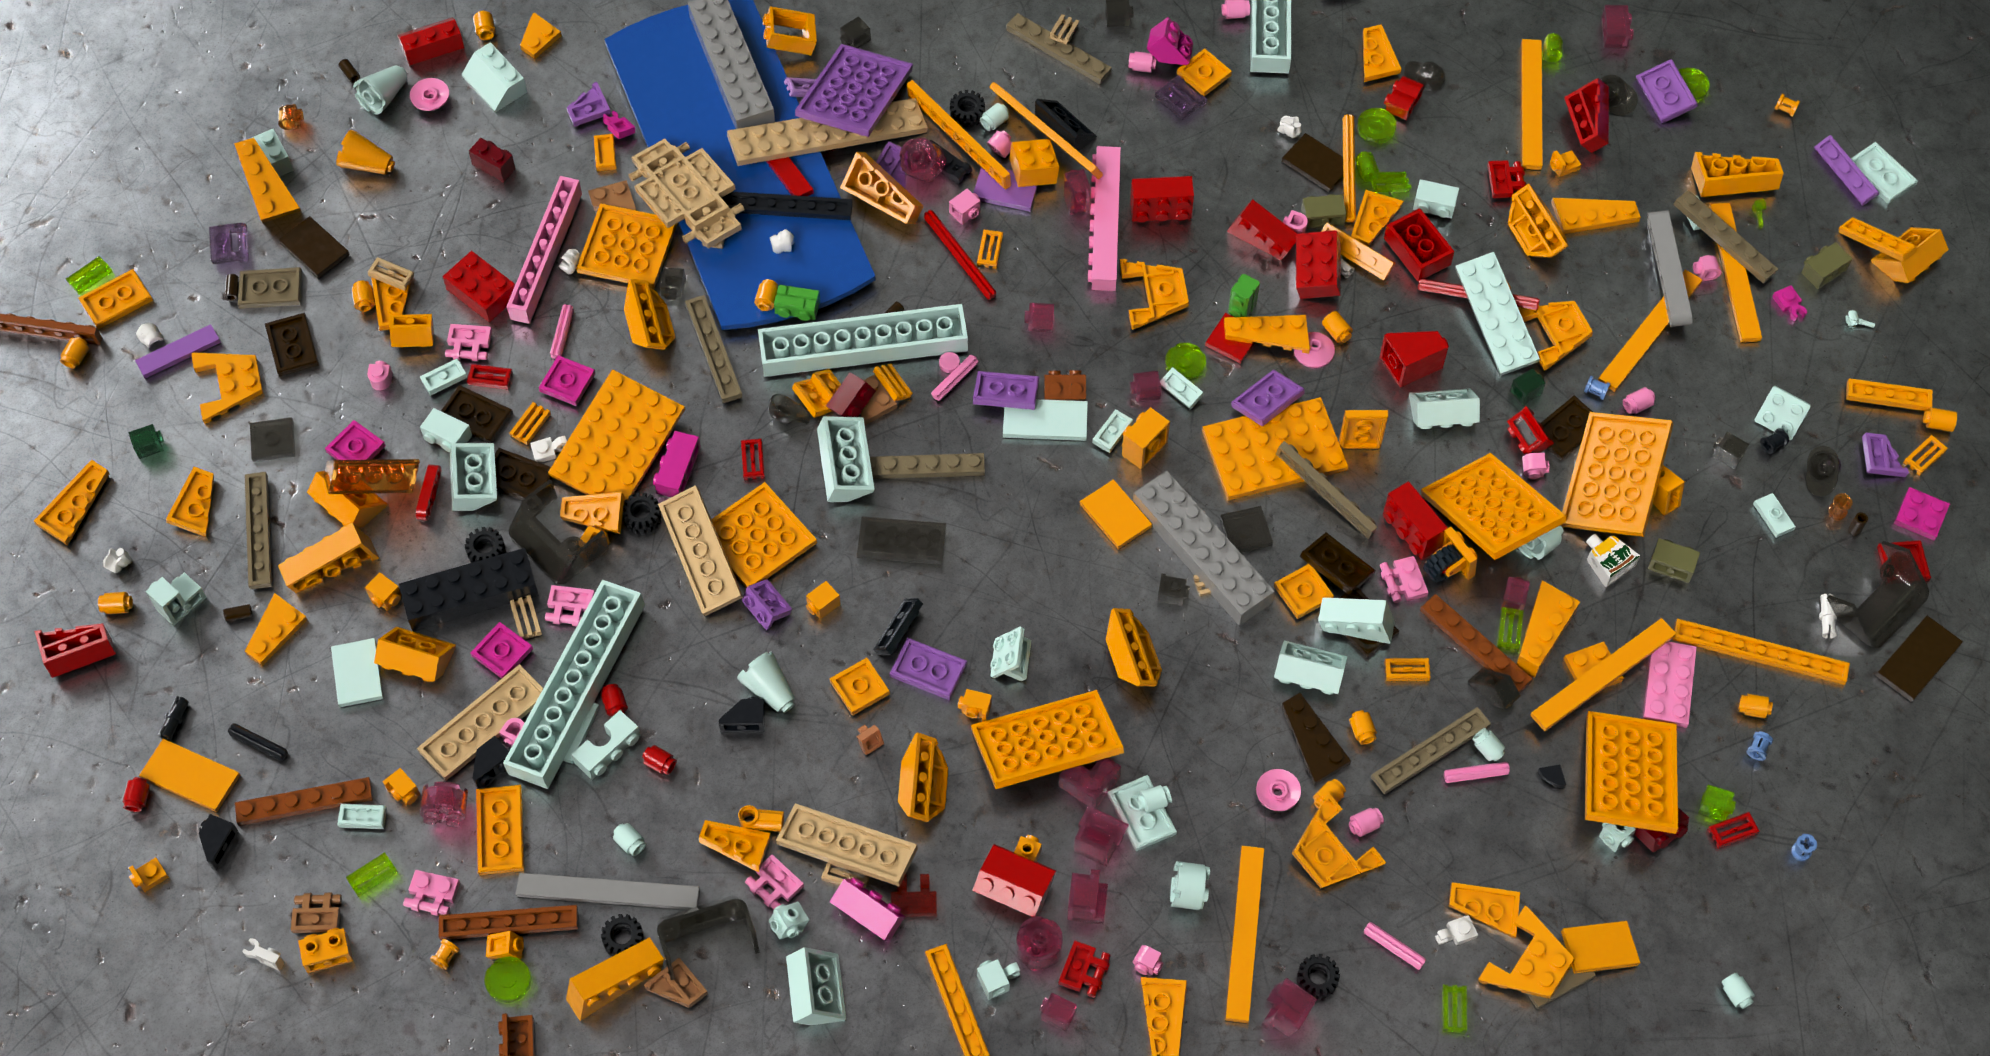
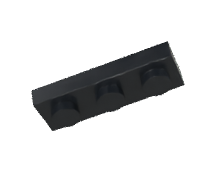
M918 598L904 599L873 648L878 655H892L897 650L898 643L908 632L910 624L918 616L919 610L923 605Z

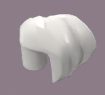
M1282 117L1277 131L1291 138L1299 136L1302 132L1299 117Z
M787 229L769 237L774 253L779 254L792 251L794 236Z
M568 249L561 257L563 260L558 267L569 275L576 270L580 253L577 249Z
M153 323L142 324L136 332L139 341L148 348L154 342L164 340L158 327Z
M111 548L108 556L103 560V567L118 574L122 568L127 567L131 563L132 559L123 548H119L117 551Z

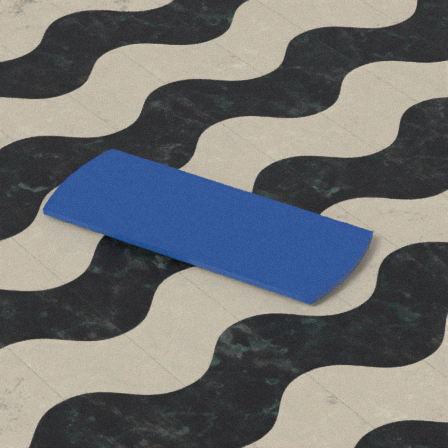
M728 0L773 106L775 122L800 118L795 116V109L798 107L799 102L796 97H790V91H787L788 85L784 84L787 75L775 49L767 48L766 39L763 38L765 26L754 1ZM688 5L650 16L604 39L648 148L663 139H666L671 145L676 147L687 142L690 150L682 154L687 157L703 148L735 184L736 190L733 192L791 195L766 161L737 166L727 137V130H733L735 126L690 19ZM821 152L789 157L813 188L814 194L809 195L810 197L841 198ZM739 213L735 215V218L741 224L742 230L726 238L723 249L712 247L708 249L697 238L687 243L722 330L749 328L793 318L792 316L788 318L780 317L778 314H775L774 308L762 311L755 305L754 301L759 284L766 279L775 281L778 286L785 285L818 290L820 292L818 309L837 302L876 280L874 271L851 220ZM685 219L678 222L683 236L692 231L686 224ZM787 229L794 236L792 251L776 254L773 252L769 237Z

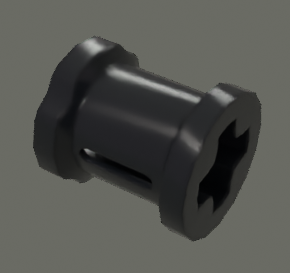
M1778 428L1772 435L1761 438L1760 443L1766 453L1772 454L1778 447L1786 446L1789 442V437L1783 429Z

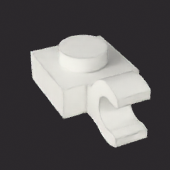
M560 436L553 442L551 437L530 443L535 461L543 463L556 459L555 453L562 451L567 440L565 436Z
M1469 915L1448 922L1447 928L1438 931L1435 939L1438 945L1453 940L1457 946L1476 939L1478 933Z
M250 938V944L255 947L252 951L243 949L242 952L245 956L255 958L260 963L281 971L285 964L280 957L281 953L270 947L266 950L260 946L256 939Z

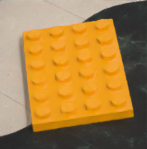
M612 369L548 471L549 476L586 495L622 492L624 501L626 499L630 501L629 496H633L685 411V406Z
M1321 397L1291 404L1263 427L1247 416L1202 426L1204 438L1228 501L1304 482L1294 470L1276 455L1278 447L1284 441L1288 445H1293L1297 449L1298 454L1302 458L1308 459L1313 464V468L1319 473L1328 476L1348 470L1346 459Z
M1590 412L1562 511L1566 515L1567 522L1561 526L1644 537L1671 437L1673 421Z
M1492 453L1421 489V495L1494 560L1567 522L1564 513Z
M1097 690L971 725L973 736L995 789L1124 753L1121 740Z
M1588 711L1586 716L1585 820L1677 833V724Z

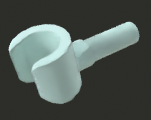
M1851 310L1848 312L1849 316H1845L1848 326L1859 324L1871 328L1875 327V323L1858 318L1857 311Z

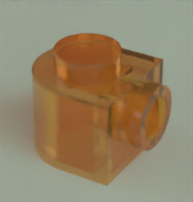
M296 104L280 107L278 110V125L285 130L301 129V120H304L302 109H297Z

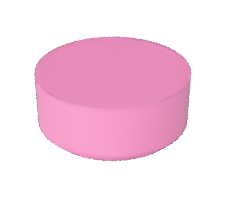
M946 352L939 359L940 369L945 373H952L960 365L958 355L953 352Z

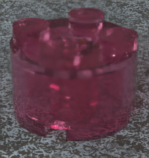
M919 137L908 140L901 148L899 155L901 157L900 166L902 170L919 181L931 182L939 176L946 163V157L942 149L926 138Z
M434 782L432 787H428V784L424 785L420 807V816L423 818V822L429 825L446 823L449 827L459 826L460 822L466 817L468 790L465 788L463 791L460 789V785L451 782Z
M1040 916L1027 919L1022 923L1017 933L1016 951L1019 959L1031 970L1051 967L1061 957L1062 931L1057 923L1051 919L1048 920Z

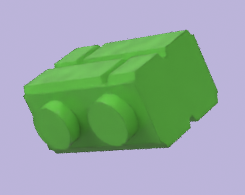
M1242 274L1239 277L1237 283L1231 289L1228 309L1231 316L1249 317L1257 305L1260 285L1258 280L1246 274Z
M779 285L774 301L775 314L783 318H788L789 316L798 317L803 321L816 320L820 304V292L818 290Z

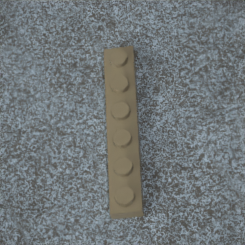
M1019 13L1006 25V30L1098 84H1101L1111 73L1112 67L1069 42L1066 45L1050 39V31Z
M1688 190L1676 199L1673 204L1759 281L1764 284L1776 274L1778 268L1693 193Z
M705 295L686 300L687 310L722 403L742 398L741 389Z
M1284 441L1278 447L1276 455L1367 539L1375 533L1377 529L1375 521L1370 516H1365L1355 502H1350L1340 488L1334 487L1326 475L1315 470L1313 464L1308 459L1302 458L1293 445H1288Z
M984 453L870 457L873 479L985 476Z
M266 472L245 474L248 586L252 590L272 587L268 475Z
M1476 707L1373 773L1371 778L1385 795L1471 740L1483 728L1488 729L1491 723L1480 709Z

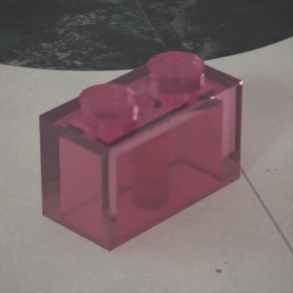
M1605 5L1601 16L1604 48H1627L1629 41L1633 40V29H1630L1632 14L1628 11V5Z
M1084 169L1072 170L1065 173L1064 199L1070 215L1089 211L1090 185Z

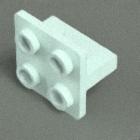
M1773 386L1754 420L1774 432L1778 428L1783 429L1787 433L1789 440H1792L1798 428L1805 420L1811 404L1777 386Z
M1020 626L995 639L993 659L990 665V677L996 678L1005 674L1019 681L1027 679L1031 640L1024 637L1025 629Z

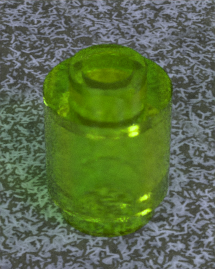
M1552 33L1547 35L1543 41V59L1550 63L1558 62L1562 59L1563 40L1560 35Z
M1360 152L1355 158V165L1359 176L1365 182H1371L1378 177V166L1371 152Z

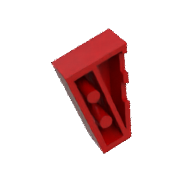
M1597 78L1564 97L1579 142L1591 153L1609 144V86Z
M1253 199L1226 231L1279 260H1282L1296 243L1297 234Z
M103 623L75 626V629L70 630L55 628V631L52 632L34 631L43 664L52 678L116 654L112 639Z

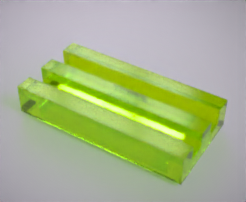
M1371 172L1368 176L1374 192H1409L1412 188L1411 184H1408L1409 179L1405 178L1406 172Z
M98 256L67 277L66 281L80 295L113 271Z
M1502 607L1497 641L1498 649L1503 647L1505 650L1510 651V649H1514L1515 652H1519L1524 610ZM1506 613H1509L1507 640L1503 642ZM1514 614L1518 615L1515 644L1511 643Z
M384 852L348 875L346 879L357 896L360 897L398 871ZM387 867L390 868L358 889L357 886L361 885L368 879L375 877L379 872L386 869Z
M1443 984V1032H1467L1466 986L1457 987V985H1452L1451 987ZM1448 992H1452V1027L1448 1026ZM1457 993H1461V1027H1458Z

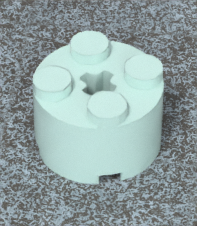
M1560 525L1520 546L1518 549L1530 559L1536 557L1537 560H1540L1560 545L1561 535L1564 532L1563 528Z
M1176 861L1173 871L1178 872L1171 880V907L1193 910L1203 909L1204 902L1208 900L1209 889L1205 888L1206 880H1209L1210 867L1203 864Z

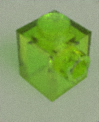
M1707 785L1702 795L1698 813L1707 815L1713 820L1725 821L1728 814H1733L1736 802L1733 801L1734 792Z

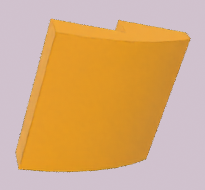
M830 369L813 373L811 379L795 382L792 390L813 418L831 412L826 405L841 383Z

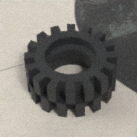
M965 90V93L959 91L958 95L955 93L950 100V116L959 125L963 124L965 128H967V124H970V127H973V123L976 126L979 124L980 118L985 112L984 98H980L979 93L975 95L973 90L971 93H968V90ZM967 105L975 108L970 112L960 110L961 107Z
M643 492L642 496L639 493H635V498L631 495L629 496L630 501L627 499L624 501L625 505H623L622 515L624 523L629 530L633 529L634 533L640 530V534H644L646 529L649 533L651 532V527L655 530L657 524L661 522L662 514L658 500L654 499L651 494L647 497V493ZM639 508H647L650 511L649 515L645 518H636L634 512Z
M481 527L482 531H479L477 528L475 529V534L472 532L469 534L470 538L465 540V550L471 563L506 553L503 538L497 530L493 531V528L489 527L488 531H486L485 527ZM490 542L493 544V549L487 553H479L477 551L478 546L482 543Z
M618 914L619 918L615 919V916H612V921L609 922L607 920L605 922L606 927H602L601 939L608 954L611 953V956H614L644 940L641 924L637 922L635 917L631 918L628 914H626V917H623L622 914ZM620 929H627L631 932V939L625 944H619L614 940L615 933Z
M1315 954L1311 955L1310 958L1306 957L1303 963L1301 962L1297 973L1299 989L1304 990V995L1310 994L1312 999L1315 996H1318V1000L1322 999L1323 996L1325 998L1329 997L1330 993L1333 994L1340 979L1339 967H1335L1336 962L1334 960L1332 962L1329 961V956L1322 958L1323 954H1318V957H1315ZM1314 969L1323 970L1327 975L1326 982L1323 984L1313 983L1309 977L1310 972Z

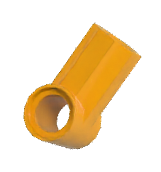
M747 805L742 807L738 813L740 826L743 828L780 832L784 824V811L761 810ZM748 816L754 817L750 822L744 820Z

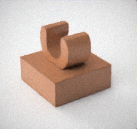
M863 725L857 729L860 734L856 737L865 755H868L884 744L880 730L876 725L869 729L866 725Z

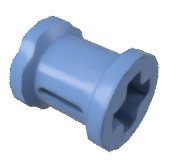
M1590 376L1584 392L1592 393L1599 396L1601 400H1604L1611 383H1603Z
M1759 731L1754 733V741L1746 752L1751 758L1763 761L1767 757L1766 751L1768 746L1773 743V738L1769 734Z
M1810 834L1799 836L1791 848L1793 857L1800 861L1808 860L1812 852L1817 848V841Z

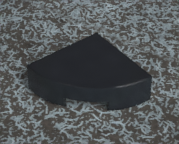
M1561 765L1538 769V774L1542 780L1554 785L1556 788L1566 787Z

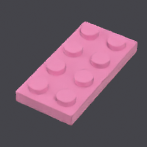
M1667 642L1650 655L1643 719L1677 724L1678 727L1687 728L1689 725L1696 657L1695 646Z

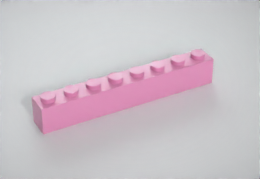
M1097 146L1096 154H1092V163L1100 169L1103 176L1099 180L1093 175L1091 178V182H1095V187H1091V199H1095V203H1091L1090 215H1094V220H1090V232H1093V236H1089V248H1093V253H1089L1088 265H1092V270H1088V282H1092L1091 290L1116 291L1121 147Z
M559 177L507 304L510 320L527 324L531 322L582 196L580 182L577 179Z

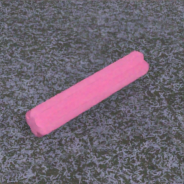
M564 304L562 306L550 351L551 358L556 359L558 355L562 357L574 312L572 305Z
M969 355L932 391L931 395L933 398L940 401L979 363L977 357Z
M1508 762L1448 769L1444 771V779L1446 783L1508 775L1510 767Z
M1370 922L1365 927L1364 934L1416 969L1420 970L1425 964L1426 959L1374 923Z

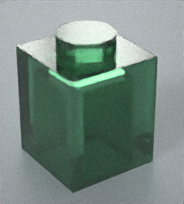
M1532 368L1513 380L1510 392L1524 405L1541 395L1546 383L1544 378Z
M153 424L128 432L134 451L139 459L164 451L161 444L165 442L160 430L156 431Z

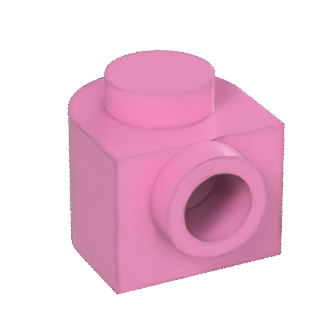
M997 131L987 142V145L991 151L1005 159L1011 150V136L1005 131Z
M1291 210L1289 217L1285 216L1283 223L1297 234L1306 233L1308 220L1304 214Z
M1705 255L1700 257L1698 262L1693 263V271L1699 278L1703 279L1702 282L1714 280L1722 273L1715 256Z
M376 361L375 364H369L367 375L371 386L375 390L381 391L390 386L393 372L390 365L386 362Z
M1530 453L1523 456L1524 476L1529 479H1539L1544 477L1545 473H1549V461H1545V453Z
M519 718L509 719L499 732L503 743L509 748L513 746L524 725V722Z
M1142 945L1133 960L1135 970L1143 975H1147V973L1152 976L1154 974L1158 975L1163 966L1161 953L1151 947Z

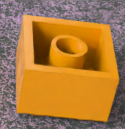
M1050 139L1011 143L1009 160L1018 187L1057 183L1059 164Z
M1151 407L1146 412L1140 413L1136 422L1132 426L1129 425L1123 432L1122 456L1139 469H1142L1168 443L1170 421Z

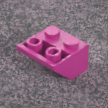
M1167 17L1151 29L1147 50L1158 62L1188 65L1190 63L1193 41L1190 36L1185 35L1180 30L1179 25L1175 21Z

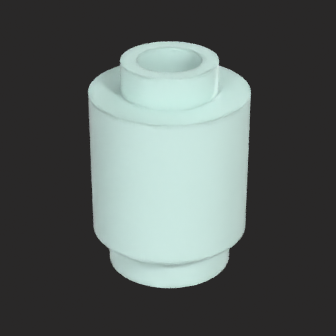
M996 103L982 114L980 123L987 131L995 130L1009 119V110L1004 104Z
M1483 728L1473 737L1472 740L1475 742V747L1488 761H1497L1504 755L1503 750L1505 746L1492 731Z
M1159 785L1140 791L1137 801L1140 809H1144L1148 813L1167 807L1169 803H1172V797L1167 786L1162 787Z
M622 823L615 828L613 840L627 854L637 856L646 847L644 838L630 823Z
M1734 973L1721 982L1724 986L1723 990L1736 1008L1741 1007L1744 1009L1754 1003L1753 998L1755 994L1743 976Z

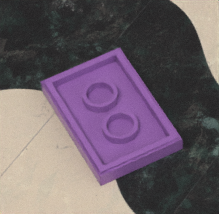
M1672 59L1636 75L1638 84L1661 124L1698 107V103Z
M981 167L973 192L978 195L981 202L1031 211L1038 185L1018 187L1013 170L1006 169L1010 173L1011 186L1005 190Z
M1272 370L1234 399L1231 405L1234 409L1263 427L1304 395L1305 389L1279 372Z
M978 371L973 404L1035 410L1039 376Z
M907 638L890 672V677L950 700L967 666V661Z

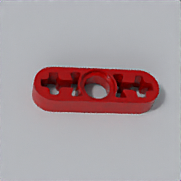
M429 464L416 507L417 520L429 521L441 479V466Z

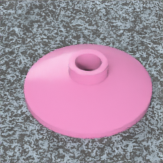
M436 78L420 80L410 91L412 104L424 111L439 109L449 98L448 86L442 80Z
M1308 332L1309 354L1302 353V350L1294 349L1296 359L1301 364L1310 368L1326 366L1332 361L1335 354L1333 342L1322 333Z
M1272 769L1265 772L1259 778L1256 794L1259 801L1266 808L1273 811H1286L1294 807L1299 801L1301 786L1298 779L1289 771ZM1274 791H1280L1282 795L1277 796L1274 794Z

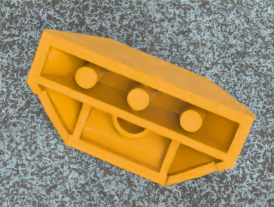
M1527 184L1512 195L1508 226L1527 256L1552 258L1568 247L1565 234L1546 204L1530 184Z
M630 279L628 281L624 312L632 343L645 348L665 350L676 338L667 304L651 288L652 285L649 281Z
M1113 608L1110 614L1106 643L1118 677L1136 686L1155 687L1158 684L1162 668L1149 632L1133 616L1134 613L1131 609Z
M917 732L901 761L898 803L908 817L928 822L945 809L948 766L941 750L937 746V739Z

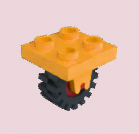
M1452 527L1444 531L1443 547L1433 553L1423 567L1435 583L1441 582L1444 578L1447 579L1459 571L1468 580L1474 577L1476 573L1478 558L1473 548L1467 547L1462 534L1459 531L1455 532Z

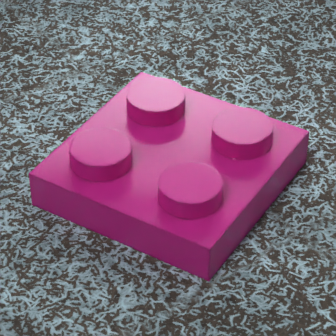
M558 355L540 384L539 391L577 406L596 374L595 369Z
M353 420L325 450L326 453L357 475L386 445L383 440Z
M1909 487L1894 524L1935 541L1950 503Z
M499 622L470 654L502 679L524 660L533 650V647Z

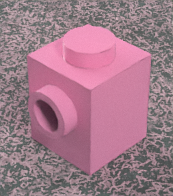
M965 189L949 201V213L963 225L979 215L981 200L977 194Z

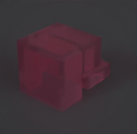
M1088 806L1078 824L1080 829L1075 837L1074 852L1107 866L1116 847L1120 846L1129 828V824Z
M1091 869L1090 875L1072 873L1067 920L1104 924L1108 884L1099 883L1100 870Z
M1285 978L1274 986L1266 999L1273 1006L1261 1025L1267 1030L1275 1027L1288 1037L1300 1029L1317 999L1288 978Z

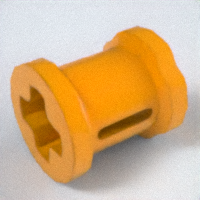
M1782 93L1775 106V110L1780 109L1789 113L1790 117H1793L1800 101L1789 99Z
M442 939L440 942L442 945L435 956H431L430 960L440 968L447 970L450 960L460 949L452 942Z

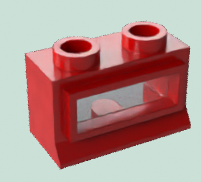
M1527 406L1507 421L1510 425L1507 430L1513 438L1517 437L1521 443L1518 446L1525 455L1527 453H1541L1554 444L1553 440L1543 431L1544 427L1533 416L1535 413Z

